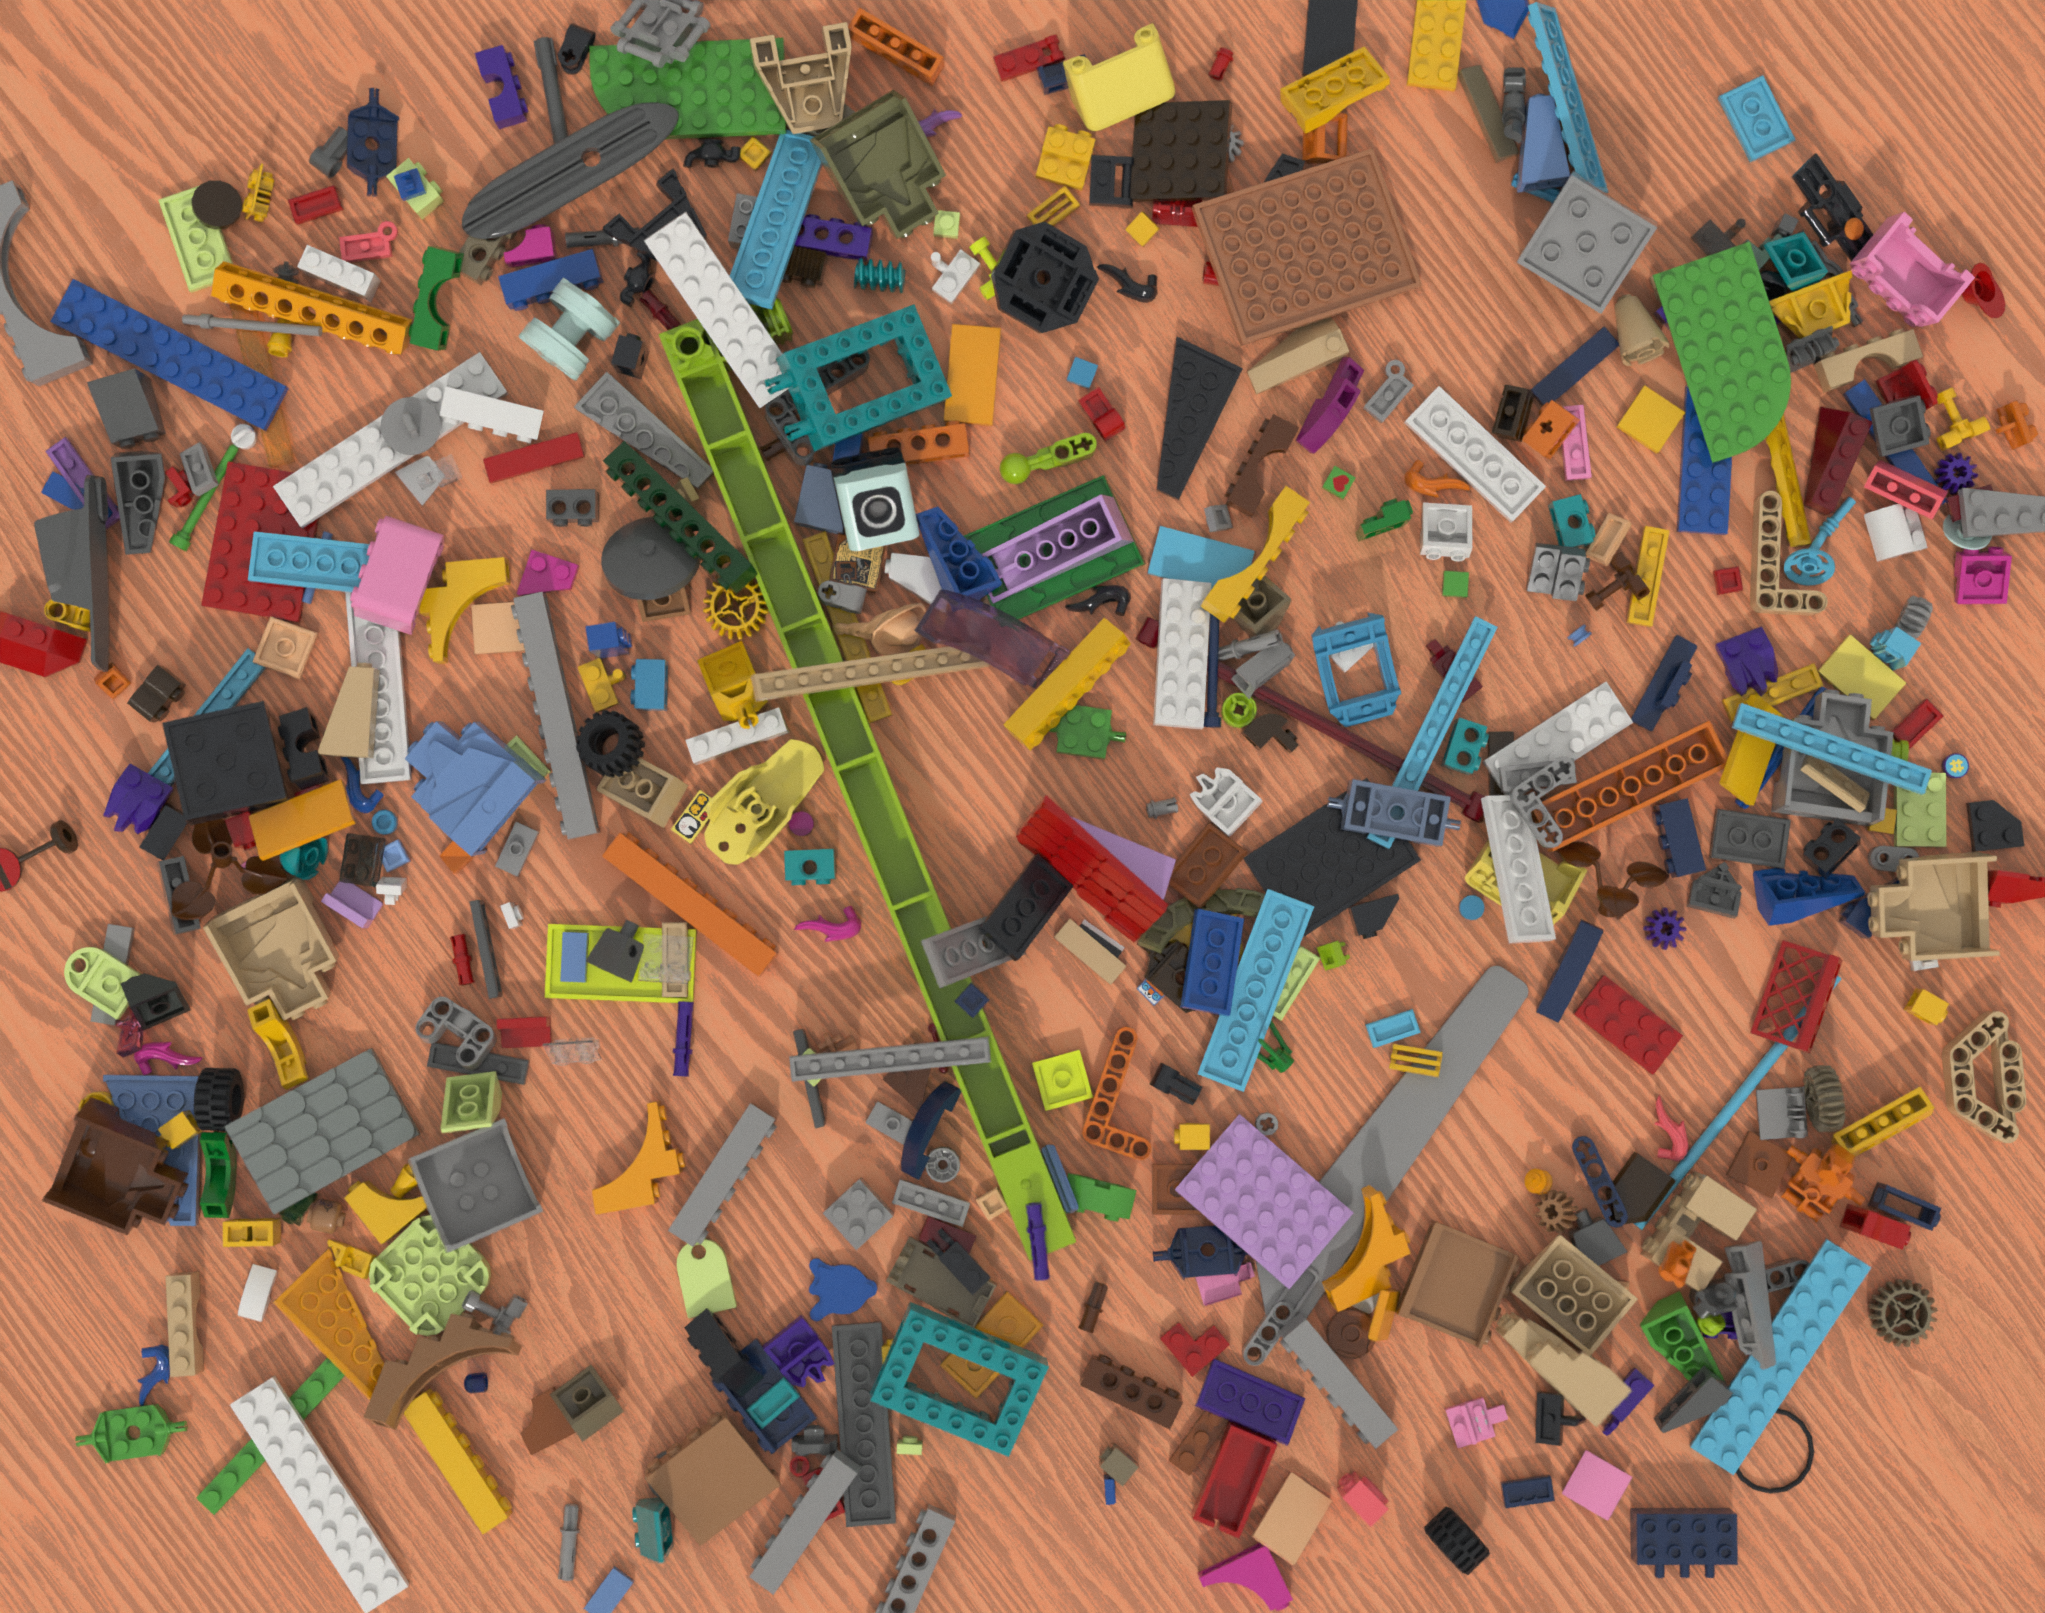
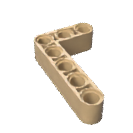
M1766 491L1758 496L1753 504L1750 606L1755 612L1764 614L1811 616L1825 610L1828 603L1824 593L1812 590L1779 589L1782 499L1776 491ZM1764 498L1771 500V509H1767L1763 505ZM1763 522L1770 524V534L1763 531ZM1763 546L1769 548L1771 553L1769 558L1762 555L1761 549ZM1761 571H1766L1769 574L1770 579L1768 583L1761 579ZM1761 595H1765L1768 598L1769 604L1767 607L1761 605L1759 601ZM1785 596L1793 600L1792 608H1788L1784 604ZM1810 597L1816 599L1818 603L1817 609L1810 607Z

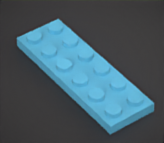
M254 532L248 581L352 593L353 588L360 585L361 579L358 576L362 564L367 565L370 558L367 555L370 544Z

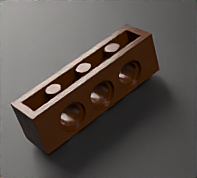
M1099 1354L1098 1357L1092 1355L1080 1379L1081 1386L1169 1430L1171 1429L1183 1404L1182 1398L1179 1397V1392L1169 1387L1163 1390L1156 1386L1158 1382L1147 1376L1141 1379L1134 1375L1135 1371L1125 1365L1119 1368L1113 1365V1360L1105 1355ZM1106 1373H1114L1117 1376V1380L1109 1385L1104 1383L1103 1376ZM1129 1384H1136L1139 1387L1136 1395L1131 1396L1125 1392ZM1150 1396H1160L1162 1399L1161 1403L1155 1407L1148 1404Z

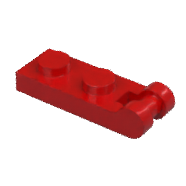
M1051 35L1038 42L993 56L1001 82L1036 71L1039 66L1046 67L1063 61L1065 56L1063 51L1059 49L1058 44L1060 41L1058 36ZM1049 48L1051 54L1045 57L1042 50Z

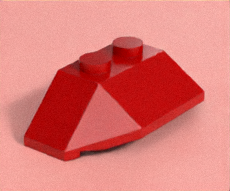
M0 611V663L42 677H48L80 663L88 639Z

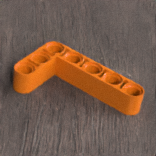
M1124 1026L1119 1028L1114 1035L1082 1127V1134L1084 1139L1091 1144L1136 1160H1144L1151 1154L1152 1147L1150 1142L1143 1136L1109 1125L1138 1038L1134 1029ZM1123 1031H1130L1132 1033L1133 1040L1130 1044L1124 1045L1119 1041V1035ZM1116 1054L1122 1055L1125 1059V1063L1121 1068H1115L1111 1065V1058ZM1113 1078L1116 1080L1117 1085L1113 1091L1104 1090L1102 1085L1105 1079ZM1100 1101L1106 1102L1109 1107L1107 1113L1103 1115L1097 1114L1094 1110L1096 1103ZM1090 1125H1097L1100 1128L1098 1137L1090 1138L1087 1136L1086 1130ZM1120 1133L1124 1138L1123 1143L1117 1147L1111 1145V1135ZM1139 1141L1147 1145L1146 1152L1141 1155L1133 1151L1134 1144Z

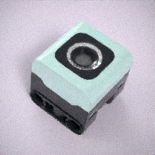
M891 447L839 458L831 462L844 530L851 551H861L908 541L920 535L907 468L900 448Z

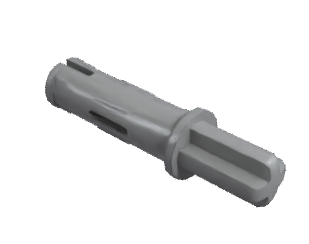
M1276 629L1240 641L1235 639L1231 644L1219 647L1218 661L1233 657L1240 659L1245 654L1279 646L1283 643L1282 635Z
M571 1503L565 1505L563 1527L560 1528L562 1539L558 1579L563 1581L574 1580L577 1533L580 1532V1529L577 1527L579 1508L577 1504Z

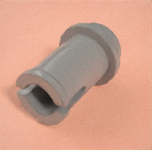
M1172 797L1171 799L1157 802L1150 800V803L1146 804L1148 817L1157 819V816L1178 813V805L1175 804L1177 802L1176 798Z

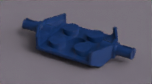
M369 88V103L348 113L347 168L355 175L365 179V182H367V196L372 195V197L378 195L377 183L379 180L387 178L386 176L397 165V122L399 117L380 105V90L378 88L375 90L374 88ZM365 140H375L378 145L377 150H369L365 145Z
M1216 1226L1178 1228L1170 1248H1167L1165 1251H1152L1153 1262L1171 1261V1264L1182 1280L1191 1277L1228 1274L1237 1276L1245 1255H1248ZM1205 1244H1210L1214 1247L1215 1253L1209 1257L1204 1256L1201 1253V1247Z

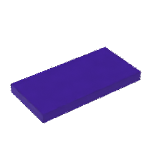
M1213 1359L1195 1406L1287 1446L1289 1445L1305 1398Z

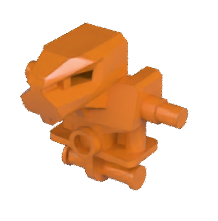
M1832 1144L1823 1156L1822 1151L1817 1148H1813L1809 1154L1800 1151L1794 1145H1791L1786 1153L1801 1164L1797 1173L1790 1177L1788 1185L1802 1194L1804 1198L1801 1199L1790 1191V1188L1784 1191L1781 1198H1785L1796 1206V1211L1799 1213L1801 1211L1817 1223L1824 1213H1820L1808 1204L1809 1202L1814 1203L1830 1214L1837 1200L1843 1197L1851 1199L1859 1206L1865 1201L1866 1198L1852 1187L1855 1176L1849 1171L1855 1164V1156L1839 1144Z

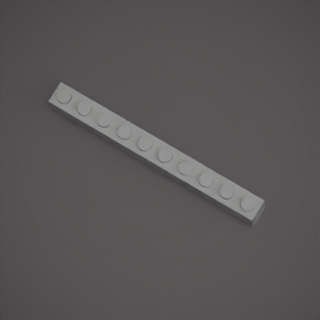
M538 592L513 598L515 605H511L512 614L515 620L518 619L520 629H517V636L520 644L523 643L525 653H522L523 663L525 667H529L531 677L527 678L530 691H534L536 701H533V707L536 716L540 715L542 724L538 725L541 739H545L547 749H544V756L547 764H551L553 772L549 773L552 787H556L558 797H555V805L557 811L562 812L563 821H560L563 836L567 835V839L598 834L600 830L585 764L579 758L581 753L576 750V746L579 745V742L576 741L578 732L547 595L544 592Z

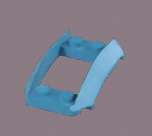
M1367 612L1368 617L1330 628L1321 629L1319 625L1311 635L1319 676L1329 712L1344 727L1392 715L1397 706V698L1401 695L1383 615ZM1373 643L1384 690L1339 702L1328 655Z

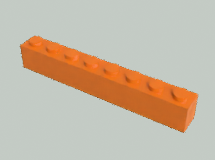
M620 832L603 853L602 857L755 975L761 977L778 955V952L774 950L776 945L766 937L763 940L755 935L757 930L748 923L740 924L735 920L737 915L727 907L724 910L716 905L718 900L708 892L703 895L696 890L698 885L687 877L683 880L677 875L679 870L669 862L664 865L657 860L660 855L648 847L644 850L638 845L640 840L633 834L628 832L625 835Z

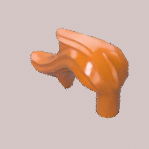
M1416 460L1405 473L1404 480L1408 488L1432 497L1439 498L1437 491L1442 489L1470 490V487L1465 482L1449 478L1448 473L1438 478L1423 477L1419 474L1424 466L1420 460Z

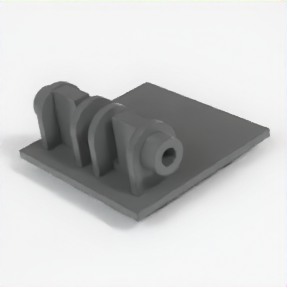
M1832 325L1825 329H1818L1802 339H1795L1787 345L1786 356L1790 373L1821 360V356L1836 350V347L1839 346V341L1836 337L1832 338Z

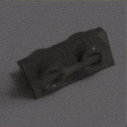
M347 833L339 881L376 887L380 879L386 839Z

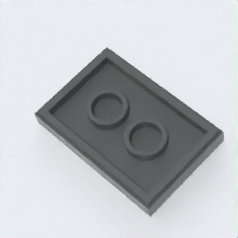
M1716 809L1709 858L1784 869L1791 820Z

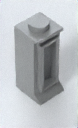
M1285 642L1279 646L1261 650L1237 668V674L1231 680L1250 699L1256 689L1286 666L1288 667L1295 654L1290 645Z

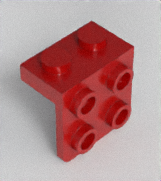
M1916 359L1875 381L1886 403L1911 395L1920 396L1925 403L1926 410L1938 403L1937 392L1926 378V369Z

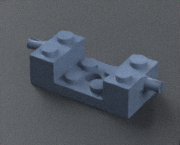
M1352 779L1348 781L1347 792L1343 799L1328 797L1330 802L1327 803V807L1341 809V830L1363 834L1370 833L1440 847L1443 845L1445 828L1459 831L1460 826L1457 825H1461V820L1447 818L1451 799L1448 796ZM1393 806L1402 808L1403 817L1400 820H1395L1391 817L1390 810Z

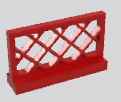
M1783 940L1750 1033L1810 1054L1843 960L1840 957L1828 955ZM1787 947L1797 950L1801 959L1787 965L1784 959ZM1801 952H1804V953H1807V954H1810V955H1808V956H1806V957H1803V955H1802ZM1815 956L1824 959L1822 968L1812 973L1806 960ZM1783 962L1785 967L1780 969L1781 963ZM1803 962L1809 975L1795 980L1790 968ZM1787 970L1793 982L1779 988L1776 982L1777 974ZM1819 974L1818 979H1817V982H1816L1814 976H1816V975ZM1811 978L1815 985L1814 991L1803 996L1798 984ZM1775 985V987H1776L1777 990L1771 992L1772 989H1773V986ZM1795 986L1801 998L1787 1004L1782 991ZM1779 993L1784 1006L1771 1012L1767 1004L1768 1000ZM1811 997L1810 1002H1809V1005H1808L1807 1002H1806V999H1808V998ZM1803 1001L1807 1011L1804 1016L1795 1020L1789 1007ZM1765 1009H1767L1768 1014L1763 1015ZM1787 1009L1792 1022L1779 1027L1773 1015ZM1771 1017L1776 1029L1769 1033L1759 1031L1761 1021ZM1801 1021H1803V1022H1802V1025H1801V1028H1800L1799 1025H1798V1023L1801 1022ZM1795 1025L1798 1031L1796 1042L1786 1040L1782 1030ZM1779 1033L1781 1038L1773 1036V1034Z

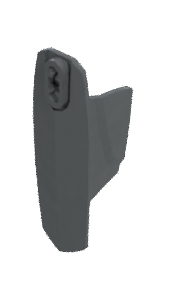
M87 475L84 481L83 508L41 518L34 522V527L52 601L85 608L90 611L91 663L98 670L108 672L110 621L106 521L108 519L107 485L104 477Z

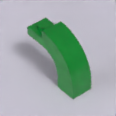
M202 1132L200 1144L206 1163L205 1184L200 1200L204 1217L229 1218L236 1188L237 1162L235 1145L232 1140L228 1139L227 1133Z

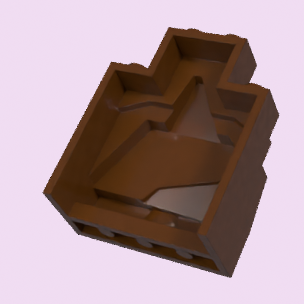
M91 1097L75 1115L74 1120L77 1121L53 1185L42 1201L125 1235H128L133 1227L138 1228L143 1217L165 1226L170 1218L174 1219L179 1211L180 1205L177 1204L179 1197H184L189 1184L185 1183L189 1173L164 1164L169 1154V1151L165 1150L169 1142L168 1140L156 1136L155 1132L123 1120L117 1114L119 1108Z

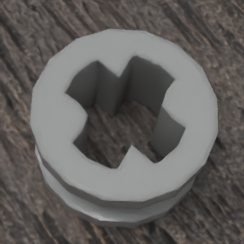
M1261 1113L1256 1118V1129L1263 1135H1272L1278 1129V1120L1271 1113ZM1267 1117L1272 1118L1270 1122L1274 1123L1273 1127L1267 1128L1266 1131L1262 1130L1263 1125H1260V1121L1266 1120Z

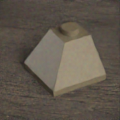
M1265 575L1261 581L1256 578L1253 582L1254 591L1247 600L1241 599L1238 605L1242 608L1234 617L1239 626L1250 637L1276 630L1292 601L1286 593Z

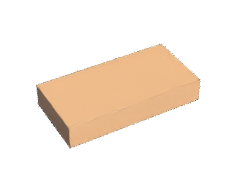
M1608 513L1593 539L1594 542L1590 544L1586 551L1587 558L1608 566L1631 527V522Z

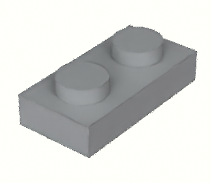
M198 442L180 453L193 494L199 497L219 485L204 444Z

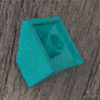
M1805 232L1768 242L1764 245L1785 283L1793 292L1820 282L1828 273Z

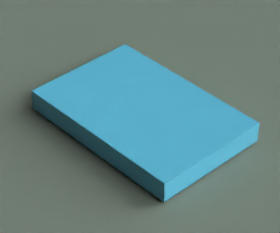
M1763 75L1718 97L1750 163L1796 140Z

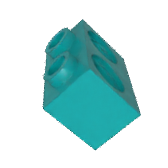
M1457 718L1441 766L1467 775L1473 774L1474 770L1477 771L1482 757L1478 756L1481 747L1485 748L1489 738V734L1486 733L1487 726L1463 718ZM1466 729H1471L1475 732L1476 739L1474 742H1469L1465 739L1464 733ZM1459 752L1467 754L1469 759L1467 765L1463 766L1458 763L1457 755Z

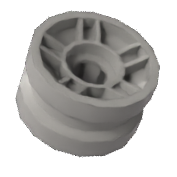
M941 1146L929 1153L928 1157L930 1158L925 1168L931 1179L945 1183L957 1176L960 1169V1159L953 1149ZM940 1160H945L948 1164L943 1170L938 1165Z

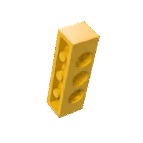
M1918 1087L1833 1134L1831 1143L1839 1144L1856 1157L1931 1116L1935 1107L1922 1088Z

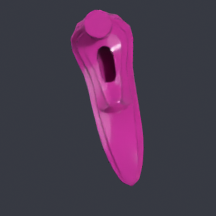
M848 906L843 910L848 919L844 923H831L819 915L818 920L801 922L795 926L794 930L810 929L820 931L827 935L825 942L837 941L857 935L861 929V920L857 917L853 907Z
M172 1042L145 1043L140 1045L134 1052V1060L143 1075L152 1072L147 1061L149 1059L166 1061L177 1070L178 1065L196 1064L203 1057H192L177 1053L169 1048Z

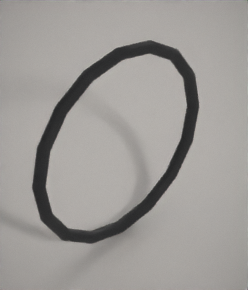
M1777 1409L1775 1413L1791 1418L1800 1425L1807 1437L1809 1456L1806 1467L1800 1476L1785 1487L1771 1489L1755 1485L1745 1478L1738 1468L1736 1474L1739 1479L1753 1490L1769 1494L1786 1492L1800 1484L1811 1469L1814 1457L1812 1436L1802 1420L1790 1411Z

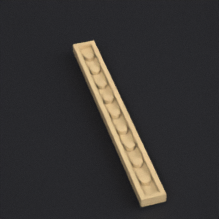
M983 641L753 674L751 681L755 700L762 701L985 668L990 666L986 642Z

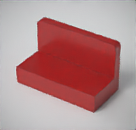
M550 1016L497 1019V1029H501L502 1048L551 1045Z

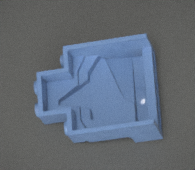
M443 721L431 722L423 730L425 735L419 742L416 740L408 748L407 752L409 754L405 757L406 761L426 777V780L423 778L415 785V793L411 797L430 814L429 818L470 856L485 854L487 849L484 847L536 785L545 783L547 779L481 722L468 723L461 731L462 737Z

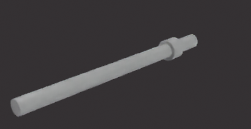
M203 313L200 316L186 314L182 316L183 324L199 325L204 329L221 327L309 336H322L323 332L320 326L214 317L212 314Z

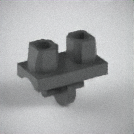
M1727 1282L1719 1283L1715 1288L1701 1290L1696 1294L1700 1300L1693 1306V1309L1702 1319L1707 1318L1709 1315L1715 1317L1720 1313L1734 1311L1738 1307L1734 1303L1736 1290L1734 1286Z

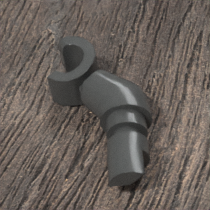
M1522 67L1506 68L1503 76V93H1508L1504 95L1502 108L1504 134L1506 137L1514 139L1517 143H1520L1522 140V125L1525 122L1526 113L1524 95L1520 94V92H1525L1526 70Z

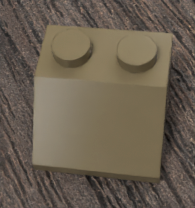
M592 1365L585 1368L550 1394L582 1442L624 1412Z

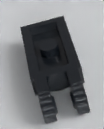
M941 1228L938 1231L939 1236L951 1247L944 1253L934 1240L929 1239L926 1243L939 1256L938 1259L974 1295L991 1276L958 1241L955 1242Z

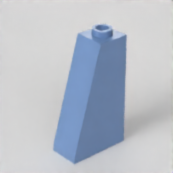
M1536 94L1529 98L1525 106L1526 113L1525 122L1522 125L1516 186L1517 193L1563 187L1570 176L1560 124L1555 114V100L1551 95Z

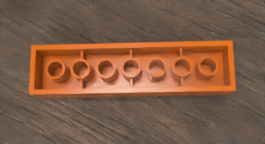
M1710 720L1542 800L1541 802L1563 834L1561 844L1554 848H1546L1547 851L1552 852L1724 769L1728 757ZM1537 809L1531 811L1533 822L1540 823L1543 819L1542 812ZM1547 821L1545 825L1538 827L1537 830L1544 829L1547 833L1546 842L1552 841L1554 843L1553 838L1556 834L1547 831L1545 827L1550 826Z

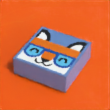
M1147 979L1136 988L1153 1006L1165 996Z

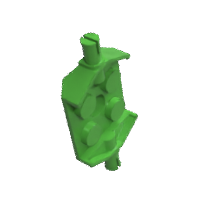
M159 1404L103 1411L99 1413L93 1432L89 1435L76 1436L75 1441H79L76 1443L77 1447L93 1445L103 1461L109 1463L111 1461L152 1455L161 1456L170 1442L171 1434L187 1431L188 1426H185L187 1425L186 1420L181 1422L170 1421L165 1410ZM132 1425L140 1429V1436L137 1439L129 1435V1428Z

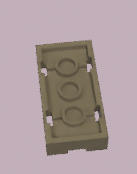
M909 1236L886 1282L931 1305L950 1318L974 1328L997 1283L989 1279L972 1295L938 1259L939 1256L929 1246ZM924 1248L933 1252L935 1256L932 1258L928 1254L923 1253ZM905 1284H908L911 1287L915 1288L916 1291L913 1292L905 1288ZM949 1307L960 1313L959 1316L948 1311Z

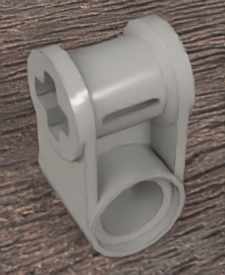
M825 581L818 588V597L822 604L861 614L867 589L850 584ZM829 588H832L833 593L836 595H831L830 599H827L823 591L827 592Z

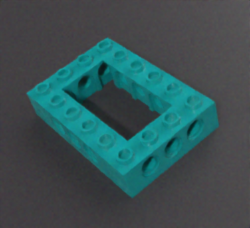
M909 1302L870 1391V1401L1009 1457L1046 1375L1049 1364L1044 1356ZM924 1342L1013 1378V1381L1010 1380L1008 1384L1009 1390L1003 1403H1000L998 1406L999 1412L994 1423H991L989 1414L984 1411L977 1412L963 1406L962 1402L958 1401L955 1403L940 1397V1394L937 1392L933 1394L918 1388L915 1383L906 1382Z

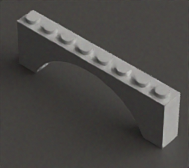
M12 180L0 185V314L5 318L4 328L7 334L14 340V353L18 359L22 360L24 368H22L24 377L28 382L42 386L93 365L82 340L77 337L55 334L38 326L25 313L14 294L9 276V250L16 228L30 210L21 186Z

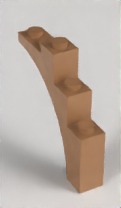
M463 1312L460 1316L450 1314L441 1339L435 1336H429L428 1339L418 1337L409 1362L402 1359H397L396 1362L385 1361L364 1418L374 1425L396 1430L405 1410L415 1396L444 1370L466 1359L481 1355L501 1353L519 1356L522 1346L514 1340L515 1337L505 1332H501L500 1335L493 1334L492 1330L484 1328L475 1321L476 1317Z

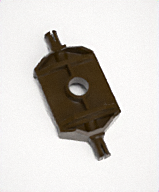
M1178 939L1168 942L1162 953L1140 946L1149 956L1144 977L1185 1013L1195 1011L1180 1007L1184 984H1179L1175 980L1178 972H1186L1189 950Z

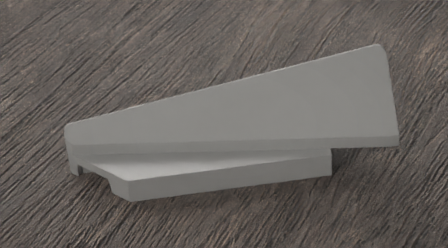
M1754 1241L1725 1247V1252L1732 1272L1724 1274L1725 1281L1734 1286L1736 1290L1734 1303L1738 1307L1732 1311L1739 1348L1746 1355L1751 1354L1759 1361L1761 1369L1770 1368L1776 1365L1762 1242Z

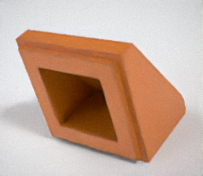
M113 662L109 664L108 672L101 671L94 678L95 684L112 699H115L131 684L129 679Z

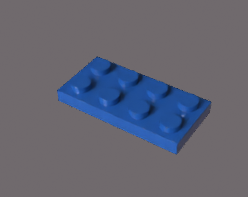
M1195 909L1180 1007L1230 1016L1244 918Z

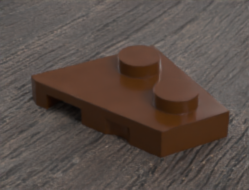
M931 1068L888 1072L882 1080L919 1111L922 1106Z

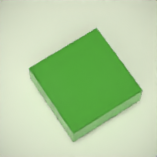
M1444 571L1442 596L1467 598L1469 572Z

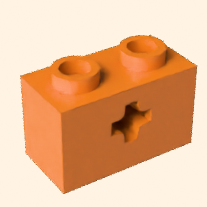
M1553 400L1542 406L1539 411L1540 416L1535 423L1532 422L1527 426L1524 431L1525 436L1522 441L1550 460L1580 421L1578 417ZM1548 424L1553 428L1552 432H1548L1546 429Z

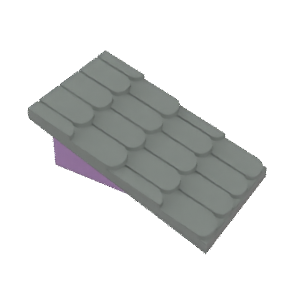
M373 1048L362 1052L225 1126L227 1133L244 1160L273 1215L421 1134Z

